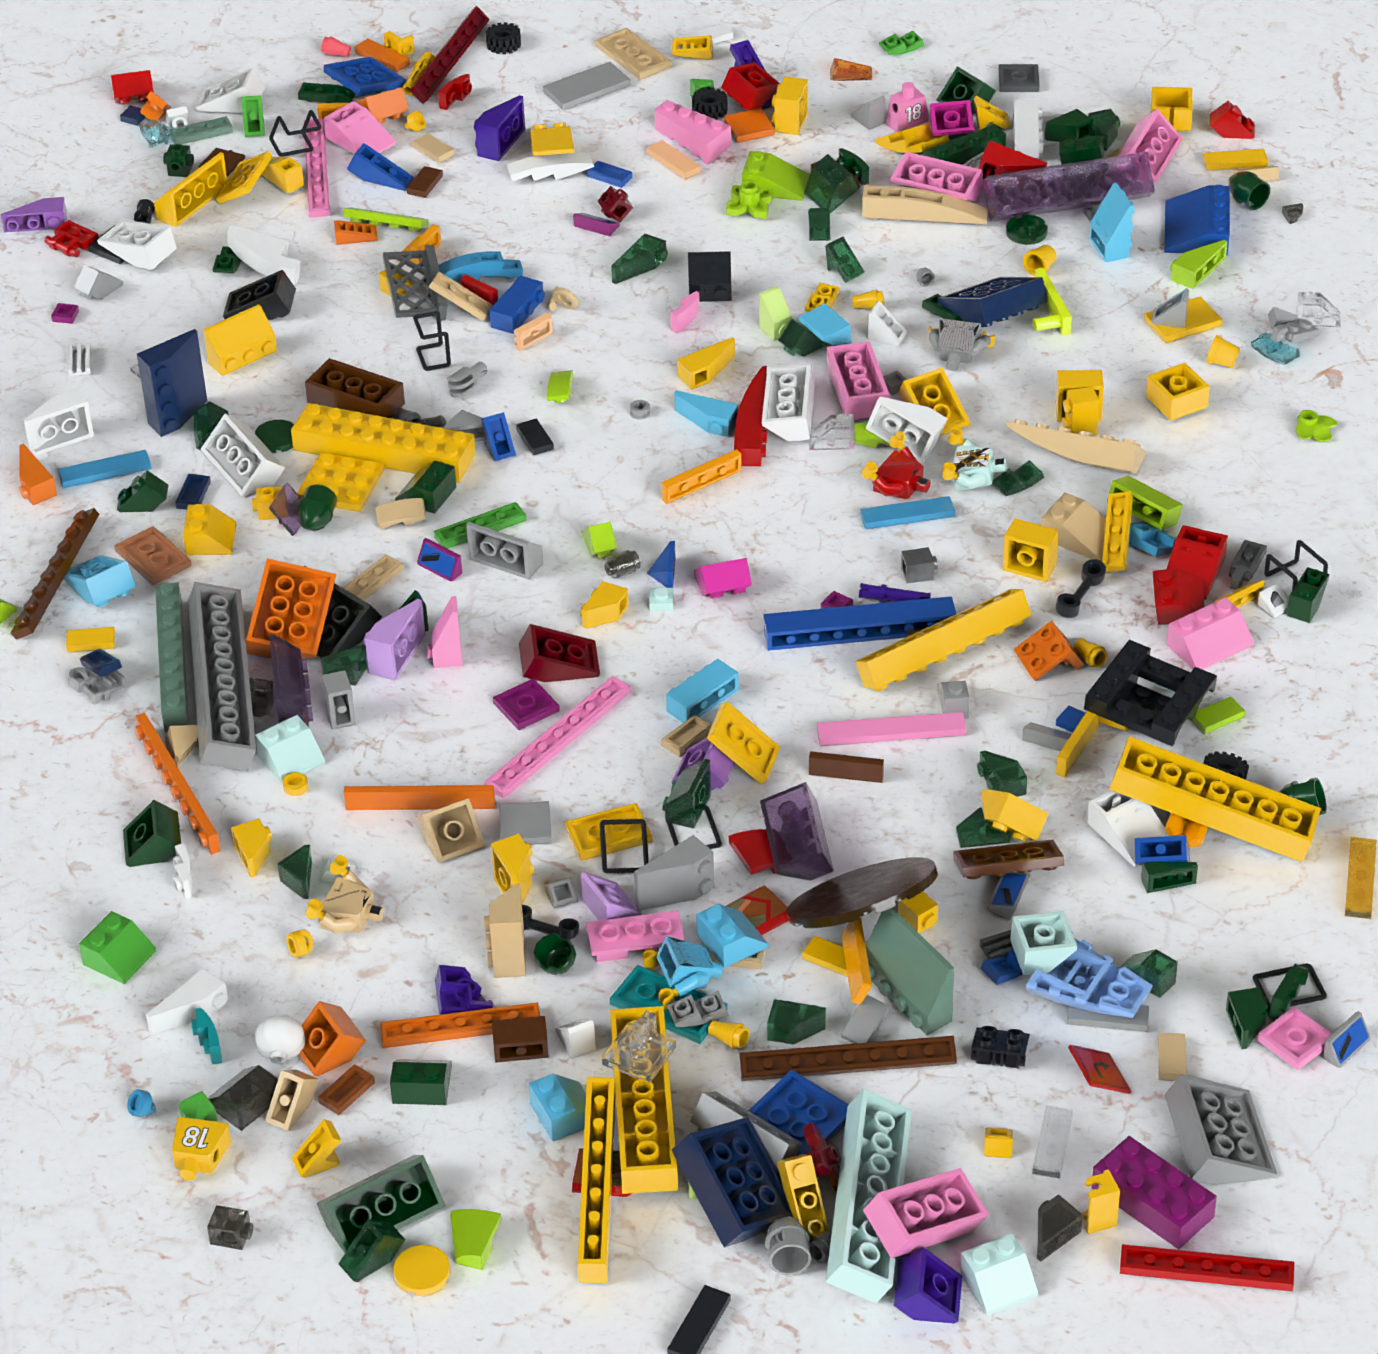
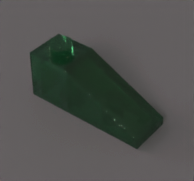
M648 234L642 235L611 265L612 283L617 284L656 269L667 258L666 240Z

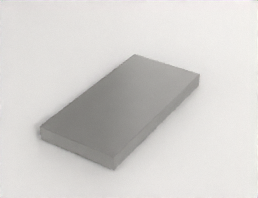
M607 62L544 85L543 92L559 107L566 110L630 86L631 79L614 64Z

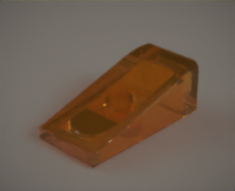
M834 58L830 68V80H872V67Z

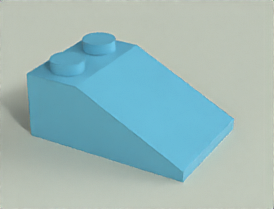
M99 555L69 569L64 577V580L86 603L96 605V607L108 604L110 602L109 599L115 596H125L130 593V589L136 587L127 561Z

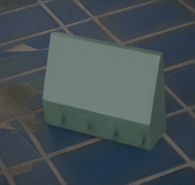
M893 908L882 911L866 945L871 981L878 987L883 996H887L894 1003L899 1012H903L911 1020L916 1028L929 1035L952 1022L954 967Z

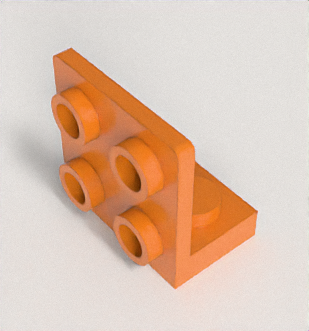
M1052 620L1014 649L1034 681L1040 679L1062 661L1066 665L1071 663L1076 670L1084 665L1066 636Z

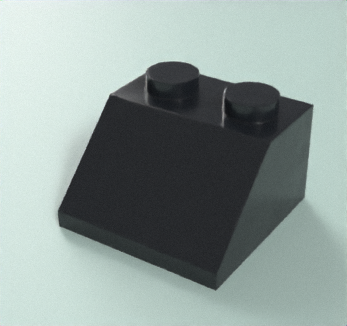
M731 251L688 252L689 295L695 291L699 292V302L732 301Z

